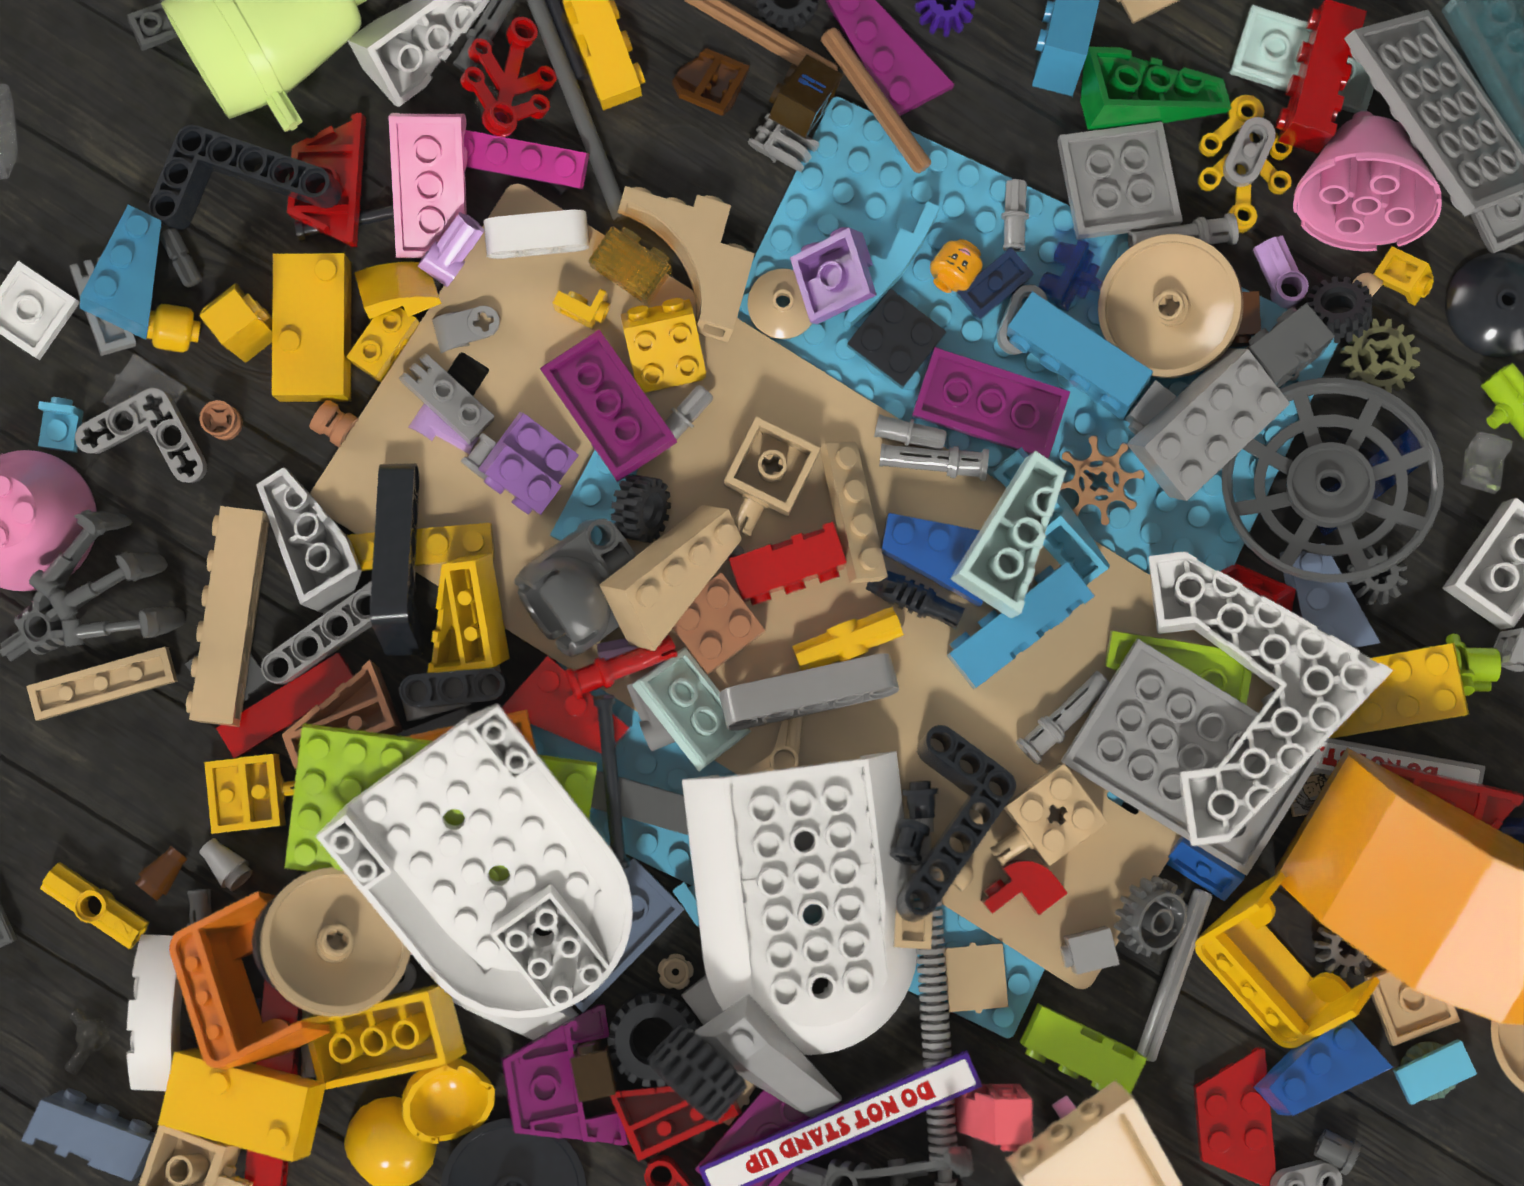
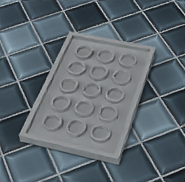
M1429 10L1355 29L1344 38L1350 47L1353 58L1361 63L1368 73L1372 86L1382 94L1390 106L1391 114L1397 121L1401 122L1410 135L1412 145L1422 153L1430 165L1432 175L1441 181L1450 195L1452 204L1462 212L1464 217L1524 194L1523 147Z
M1136 639L1061 759V762L1190 841L1179 782L1180 772L1217 768L1259 713L1151 646ZM1317 749L1229 842L1198 846L1247 876L1324 753Z

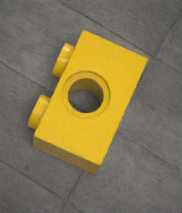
M400 307L376 316L371 320L346 357L355 366L379 382H382L420 322L414 316L408 317L406 311Z

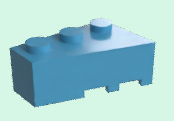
M1099 0L1047 1L1042 22L1048 24L1046 30H1040L1035 50L1041 52L1032 86L1073 96L1087 56Z

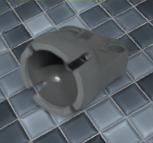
M606 519L586 520L573 533L523 567L515 577L514 582L519 587L518 595L521 602L541 632L549 640L556 639L557 648L563 654L573 657L584 653L619 627L599 585L636 557V554L611 521ZM595 526L602 532V539L598 545L591 539V531Z

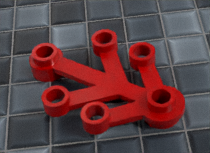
M526 17L515 18L507 29L506 35L510 48L504 72L492 54V47L488 41L477 38L468 48L470 59L483 65L499 92L497 101L485 84L484 73L479 68L468 67L460 79L462 86L466 90L474 92L484 107L482 122L485 128L493 135L499 137H506L512 134L517 127V121L530 116L535 119H541L550 109L549 100L541 94H535L528 102L516 106H511L513 97L536 88L547 91L557 79L555 71L548 66H541L535 73L518 79L524 50L531 46L538 34L534 22ZM476 48L481 49L484 54L479 53ZM541 75L545 76L548 81L543 80ZM468 76L474 77L477 82L471 81ZM534 103L540 105L542 110L536 108Z

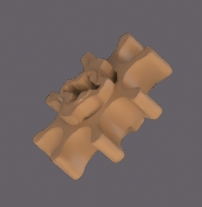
M1092 435L1089 438V443L1092 447V453L1089 458L1079 460L1070 451H1065L1062 454V459L1074 466L1075 476L1068 482H1062L1060 490L1071 488L1078 493L1079 503L1072 509L1076 516L1080 514L1083 506L1092 504L1101 511V524L1107 525L1110 522L1107 508L1111 502L1119 500L1124 502L1130 509L1136 508L1137 501L1125 494L1124 484L1132 478L1142 479L1145 476V471L1139 469L1134 472H1128L1121 467L1120 457L1129 449L1126 442L1120 445L1116 454L1106 456L1099 451L1098 436ZM1103 461V464L1092 465L1091 462ZM1086 470L1096 475L1102 471L1107 474L1105 481L1113 490L1103 485L1099 486L1098 489L1092 485L1094 478ZM1114 472H1117L1119 475V483L1115 481ZM1080 477L1084 479L1085 488L1081 486ZM1107 495L1108 498L1097 499L1096 496Z

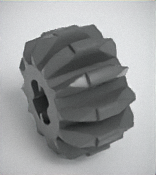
M1385 545L1379 546L1376 551L1372 546L1363 551L1370 567L1382 563L1397 553L1393 552L1387 557L1388 549ZM1353 565L1346 566L1345 571L1348 573L1355 572ZM1395 565L1389 570L1382 572V577L1372 580L1369 577L1367 579L1347 582L1348 586L1357 585L1358 588L1354 591L1353 595L1355 598H1360L1365 594V603L1367 605L1374 604L1376 599L1381 605L1389 603V595L1394 598L1401 595L1397 585H1406L1408 580L1405 577L1399 576V572L1405 571L1407 565Z
M1323 927L1317 929V932L1324 938L1323 941H1313V947L1323 949L1322 952L1315 956V959L1318 962L1327 961L1324 967L1326 972L1332 973L1337 969L1338 976L1346 978L1349 970L1355 976L1361 975L1359 963L1367 967L1372 965L1371 960L1366 958L1364 953L1350 943H1346V945L1351 946L1348 953H1339L1343 949L1339 948L1338 945L1341 940H1345L1332 930L1329 931Z

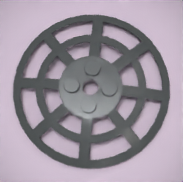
M1316 378L1297 382L1279 389L1288 401H1294L1299 421L1281 430L1270 440L1267 446L1252 439L1243 448V450L1259 459L1254 476V494L1256 499L1239 502L1234 500L1232 475L1237 454L1222 468V494L1225 508L1238 535L1256 555L1278 570L1300 579L1322 583H1346L1367 579L1389 570L1406 559L1421 544L1432 528L1441 505L1444 488L1443 464L1438 446L1429 428L1418 414L1400 398L1380 387L1362 381L1345 378ZM1316 394H1344L1357 396L1368 401L1359 419L1342 415L1314 416L1308 396ZM1381 406L1392 412L1408 426L1418 439L1422 447L1421 449L1401 456L1390 439L1372 426ZM1340 427L1353 431L1346 444L1335 442L1322 443L1318 428ZM1303 432L1308 448L1301 452L1294 461L1277 453L1278 449L1285 442ZM1367 437L1376 443L1386 454L1389 461L1371 467L1368 460L1359 452L1364 439ZM1428 462L1431 493L1428 509L1425 516L1422 517L1404 511L1408 494V475L1406 470ZM1269 465L1288 475L1286 483L1287 492L1266 496L1265 477ZM1395 475L1397 492L1394 505L1390 506L1373 499L1375 481ZM1331 477L1337 479L1341 487L1336 492H1327L1322 489L1320 482L1325 478ZM1292 506L1294 511L1303 518L1295 535L1279 523L1271 510ZM1365 512L1385 519L1374 532L1358 540L1352 522L1359 519ZM1261 513L1270 529L1289 544L1280 559L1269 554L1253 539L1245 528L1240 516ZM1395 524L1417 530L1411 540L1396 554L1382 563L1370 567L1363 550L1383 539L1393 529ZM1317 526L1326 528L1337 527L1343 545H1321L1308 542ZM1302 551L1323 556L1348 554L1355 572L1321 574L1304 571L1293 565Z

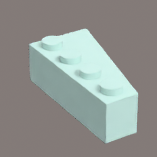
M1036 451L1026 457L950 579L1009 618L1020 615L1025 603L1024 599L1028 586L1033 578L1035 563L1046 537L1047 525L1053 514L1066 471Z

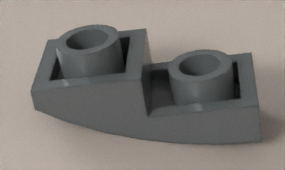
M160 0L159 4L127 14L128 22L142 51L178 36L162 7L161 2L164 0Z

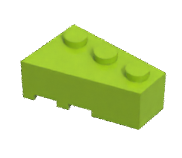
M1037 1003L1020 1040V1043L1027 1048L1026 1055L1042 1063H1045L1048 1058L1060 1064L1058 1067L1059 1071L1075 1079L1082 1075L1092 1080L1091 1086L1100 1091L1113 1081H1116L1131 1094L1147 1060L1146 1057L1135 1049L1040 1003Z

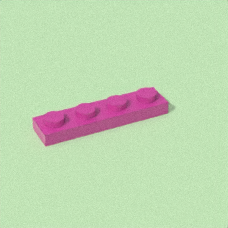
M468 130L465 131L464 147H466L468 152L466 166L468 168L583 189L589 159L588 153Z

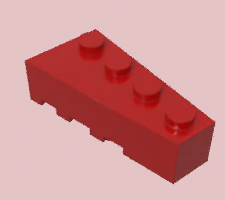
M1324 0L1318 9H1312L1306 25V29L1311 30L1308 42H1302L1296 58V62L1301 63L1298 75H1292L1286 90V95L1291 96L1287 109H1281L1277 119L1276 128L1281 130L1278 142L1318 154L1334 137L1338 125L1334 121L1338 112L1342 109L1345 96L1338 95V92L1344 90L1353 67L1351 63L1347 62L1348 57L1353 58L1344 38L1353 30L1363 27L1367 11L1333 0Z

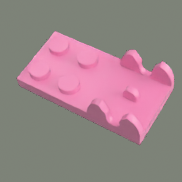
M391 113L389 115L396 258H423L435 241L438 242L459 212L467 215L465 170L468 152L466 147H464V134L466 131L465 114Z

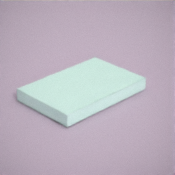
M686 647L677 652V657L665 660L637 680L632 686L696 769L701 771L751 731L749 728L743 730L727 729L719 697L720 691Z

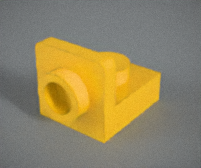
M1393 246L1373 274L1384 282L1382 285L1405 295L1408 303L1414 306L1421 297L1424 298L1429 294L1434 283V276L1429 263Z
M603 289L599 290L591 307L587 305L588 300L573 291H569L568 295L558 291L552 302L555 311L590 329H593L596 322L602 323L611 304L607 303L608 294Z

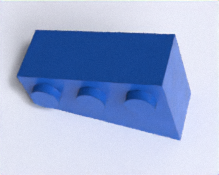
M888 513L881 543L882 554L934 581L946 590H950L968 600L971 604L977 607L982 605V599L950 579L980 530Z
M1348 1020L1314 1039L1291 1049L1254 1088L1278 1115L1294 1116L1393 1067L1352 1021Z

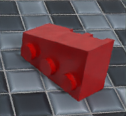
M834 523L824 524L822 529L807 534L799 533L791 536L792 539L773 545L769 544L730 558L729 562L741 599L744 602L750 600L751 605L754 606L772 600L770 593L782 589L788 595L805 589V582L818 578L820 583H825L839 578V571L845 569L847 562Z
M547 656L501 709L506 714L527 710L530 724L601 753L597 707L593 706V697L595 696L588 692L583 694L582 699L576 700L567 680L565 669L551 657ZM612 712L615 746H617L631 728Z
M670 1086L617 1091L615 1095L610 1096L638 1161L742 1114L736 1100L718 1122L708 1120Z

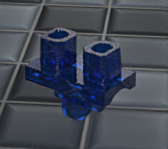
M1080 239L1076 245L1059 242L1054 252L1053 260L1056 264L1064 266L1065 269L1061 277L1046 272L1039 283V288L1044 291L1045 295L1053 299L1059 309L1067 312L1075 295L1085 299L1089 290L1098 292L1103 286V282L1096 277L1100 267L1091 263L1095 254L1088 249L1090 244Z

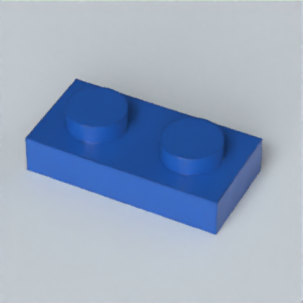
M1184 837L1178 840L1166 863L1223 901L1231 895L1245 877V874L1199 846H1191L1190 841Z

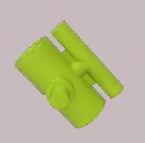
M1512 363L1500 369L1480 386L1496 405L1493 409L1494 412L1486 418L1487 424L1491 428L1496 429L1501 424H1508L1510 422L1524 439V376L1515 364Z
M1458 634L1448 635L1446 643L1455 644L1465 696L1473 694L1474 691H1491L1492 682H1497L1501 673L1499 650L1497 648H1467L1465 643L1461 642Z

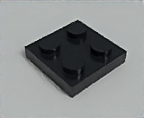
M890 289L849 340L847 347L903 389L934 350V347L945 336L946 331Z

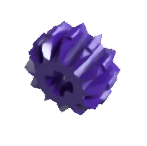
M921 0L916 3L915 11L922 14L919 18L921 25L931 23L929 30L931 35L935 34L938 28H942V34L946 38L950 34L951 27L960 33L964 28L963 22H971L973 15L970 10L974 9L975 0ZM940 2H947V6L950 7V10H943V5H941Z

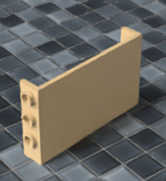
M1113 1081L1090 1099L1082 1102L1079 1107L1058 1122L1053 1123L1047 1130L1029 1143L1021 1146L1006 1159L1022 1186H1182L1134 1098L1116 1081Z

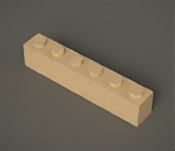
M220 506L219 515L214 516L212 535L216 536L214 550L209 551L207 557V570L211 571L209 585H205L202 592V606L206 607L204 621H199L196 632L197 641L200 642L199 655L194 656L191 666V675L195 677L194 690L188 693L186 700V712L190 713L189 720L240 727L270 523L264 511Z

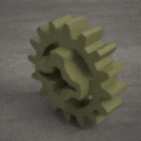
M1372 319L1368 331L1363 330V336L1358 338L1353 334V341L1348 342L1351 346H1344L1340 350L1341 354L1348 356V359L1342 362L1340 367L1349 368L1351 371L1345 379L1352 380L1355 378L1358 381L1380 387L1389 393H1392V387L1397 392L1405 388L1403 381L1409 382L1415 377L1409 369H1415L1420 366V362L1412 359L1413 355L1420 352V348L1411 347L1409 344L1415 336L1411 334L1405 337L1402 334L1405 327L1403 324L1395 329L1391 328V319L1385 320L1381 326L1377 319ZM1374 335L1385 336L1382 341L1377 342L1372 338L1367 339V337ZM1398 348L1400 349L1402 359L1399 357ZM1379 351L1384 354L1381 359L1383 363L1381 364L1376 361L1378 359L1377 352ZM1358 357L1361 358L1362 368L1360 367ZM1378 374H1385L1388 377L1393 376V378L1388 380L1374 379Z

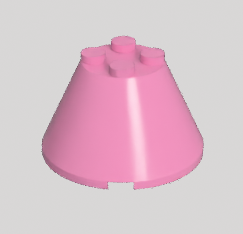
M1368 111L1355 113L1352 120L1344 123L1336 131L1334 137L1328 142L1298 183L1293 200L1294 213L1297 212L1301 219V226L1306 232L1323 243L1353 251H1377V245L1397 242L1399 247L1420 238L1436 223L1442 205L1440 187L1419 152L1412 145L1401 122H1395L1381 116H1374Z
M20 450L0 455V588L13 591H38L29 584L31 576L38 570L45 572L60 553H64L83 530V527L77 523L78 519L74 516L86 510L97 512L94 497L83 477L68 463L50 454L39 451ZM93 543L90 545V547H89V548L87 549V551L84 553V555L82 556V558H81L80 561L78 562V564H77V566L75 567V569H74V571L72 572V574H73V573L81 566V564L84 562V560L86 559V557L88 556V554H89V552H90V550H91V548H92Z

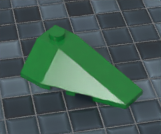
M1088 48L1084 64L1080 100L1088 130L1095 131L1156 122L1169 123L1226 113L1232 108L1222 78L1186 67L1178 71L1162 66V60L1153 57L1149 61L1131 56L1132 51L1123 48Z

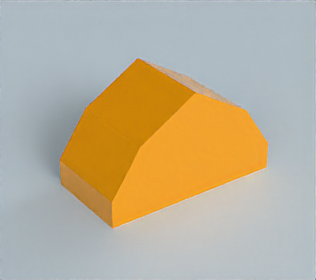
M1347 747L1275 868V875L1282 872L1286 876L1281 885L1319 922L1413 990L1499 1023L1524 1025V844Z

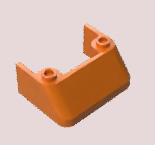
M257 891L181 929L171 939L169 946L170 956L204 1062L212 1068L228 1069L282 1056L330 1032L328 1025L299 1021L293 1025L282 1019H271L265 1023L262 1022L242 958L253 953L252 933L255 921L262 908L275 897L274 895Z

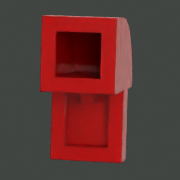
M1014 860L1008 862L1004 867H1000L1009 879L1003 882L999 878L983 890L986 896L980 901L993 914L1020 893L1031 909L1037 915H1041L1067 895L1068 892L1055 875L1045 866L1029 860Z

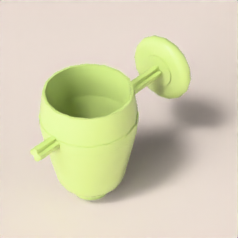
M164 0L161 4L190 58L227 117L231 119L268 104L282 129L286 132L290 129L292 131L298 128L297 125L303 122L286 93L292 91L359 31L361 15L357 6L367 0Z

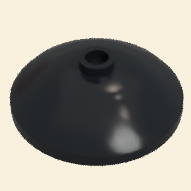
M1496 252L1494 254H1484L1466 263L1452 278L1445 298L1446 317L1457 339L1473 352L1493 358L1511 357L1524 352L1523 258L1509 253ZM1502 295L1510 297V306L1503 304Z

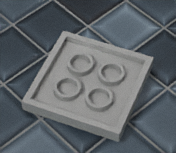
M1163 122L1059 136L1057 143L1076 240L1124 234L1132 230L1139 231L1177 226L1182 223Z

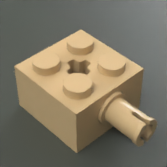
M757 416L755 417L724 479V486L742 494L744 498L734 519L738 531H740L745 519H748L742 534L751 537L764 508L768 509L769 507L789 517L820 454V447ZM773 459L779 461L778 468L781 472L774 471L772 475L767 474L766 466L763 464H770Z
M1058 764L1009 800L1004 810L1014 822L1016 830L994 846H991L990 850L994 856H998L1008 848L1005 853L996 858L1003 867L1028 847L1036 852L1045 865L1050 866L1108 822L1065 764ZM1050 806L1061 808L1062 812L1059 814L1061 820L1059 822L1052 820L1048 822L1047 817L1051 814L1048 809Z

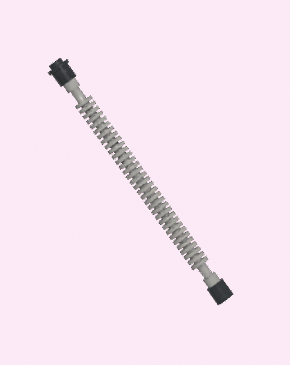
M931 781L909 782L910 789L902 790L903 796L907 798L909 817L912 820L926 824L931 829L930 832H934L935 794L939 793V788L931 787ZM931 833L923 841L920 852L922 862L931 851ZM911 865V870H917L920 865ZM930 866L931 876L934 879L940 878V872L933 871V869H938V867ZM913 895V898H920L917 895ZM921 898L920 900L913 901V907L921 908L918 909L919 911H923L924 908ZM942 900L939 902L937 907L942 906ZM935 908L932 911L931 949H916V954L924 955L917 957V963L924 964L917 967V972L924 974L918 976V982L925 983L919 985L918 989L919 992H925L919 995V1001L926 1002L920 1004V1010L927 1011L920 1014V1019L925 1021L921 1023V1029L927 1030L921 1033L922 1039H926L922 1042V1048L927 1049L923 1051V1057L929 1058L923 1060V1066L926 1068L952 1056V1050L947 1049L951 1047V1040L946 1039L951 1037L950 1031L943 1030L950 1028V1022L946 1021V1019H949V1012L943 1011L949 1009V1003L941 1002L948 1000V993L942 992L948 990L946 983H940L947 981V975L939 974L946 972V965L939 964L946 962V956L938 955L945 953V947L938 946L945 943L944 937L937 936L944 934L943 927H936L943 925V918H936V916L943 915V909ZM955 1098L926 1110V1113L929 1114L927 1116V1123L931 1124L927 1126L928 1133H931L928 1135V1142L931 1143L928 1147L929 1151L932 1152L929 1154L930 1161L944 1159L943 1155L949 1148L958 1146L955 1143L957 1141V1134L953 1133L957 1131L956 1125L952 1124L956 1122V1116L953 1114L955 1113V1106L951 1105L955 1103ZM951 1168L937 1171L938 1180L934 1182L935 1186H956V1180L952 1179Z

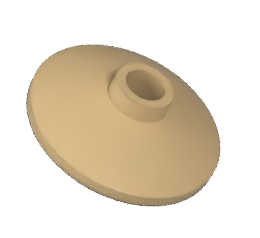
M775 269L759 277L753 284L748 296V312L753 324L762 333L776 339H790L801 335L812 325L794 270ZM779 296H787L790 303L786 307H780L777 305L776 300Z

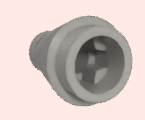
M216 838L209 840L199 852L206 860L222 888L227 887L230 891H235L252 875V870L248 867L249 862L222 845Z

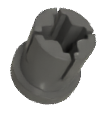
M1325 1129L1316 1144L1313 1155L1338 1167L1340 1173L1348 1175L1357 1160L1362 1143L1355 1139L1349 1141Z

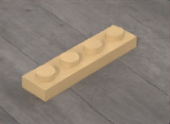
M857 442L825 443L820 447V454L840 543L847 562L846 569L849 583L882 581L888 576Z
M162 647L26 687L35 720L41 721L178 681L169 647Z

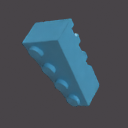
M1033 291L1007 328V336L1010 337L1009 342L1014 347L1024 353L1028 351L1032 353L1044 367L1052 372L1059 373L1074 387L1086 393L1122 421L1146 389L1153 374L1151 369Z
M1068 562L1056 570L1050 565L1034 577L1038 584L1026 592L1025 603L1020 615L1009 618L1002 612L998 614L993 609L977 622L981 629L970 636L965 631L949 644L953 651L947 657L973 689L980 686L1016 658L1017 654L1033 645L1049 629L1051 630L1064 621L1078 606L1083 603L1086 604L1095 597Z

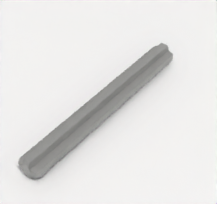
M1194 889L1191 893L1185 929L1173 945L1137 1049L1140 1054L1147 1058V1061L1154 1062L1159 1053L1195 949V942L1199 937L1212 900V895L1209 892Z

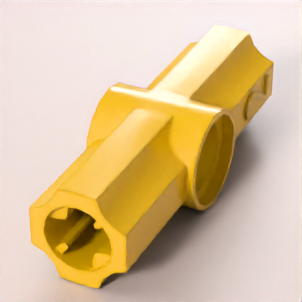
M893 607L870 614L860 620L855 618L827 629V633L796 644L792 648L799 667L803 671L830 665L838 661L843 662L868 653L869 649L899 638L904 634L897 614Z
M61 862L57 863L42 881L43 883L40 887L42 891L75 912V915L81 921L93 924L128 949H132L140 940L141 934L146 932L150 923L117 901L108 890L99 889ZM92 896L97 897L102 904L98 915L92 914L88 907V902Z

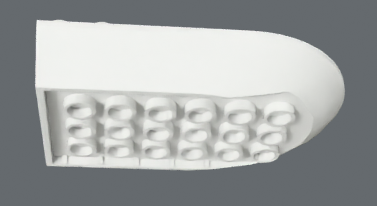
M498 704L467 716L352 799L316 835L317 839L430 977L450 996L475 1010L509 1018L538 1017L564 1010L580 1002L599 988L617 966L627 945L632 922V899L625 872L618 858ZM450 809H458L464 814L465 820L459 825H450L445 821L444 814ZM502 865L509 870L510 875L507 879L497 882L490 878L488 872L492 867ZM537 927L543 930L552 929V933L547 936H540L534 930Z
M897 751L862 755L860 759L725 777L712 775L682 779L704 967L710 988L722 1010L725 1011L747 995H750L803 1055L826 1054L853 1046L876 1032L889 1020L903 1001L911 985L918 957L916 949L893 947L895 910H897L896 902L911 879L910 865L899 863L890 856L891 849L896 847L899 837V821L904 819ZM801 831H809L813 836V844L806 851H798L794 845V838ZM910 895V904L913 907L914 898L913 895ZM810 904H817L822 910L820 920L814 924L805 923L803 919V911ZM819 977H826L828 979V986L824 987V992L813 994L811 990L812 983Z

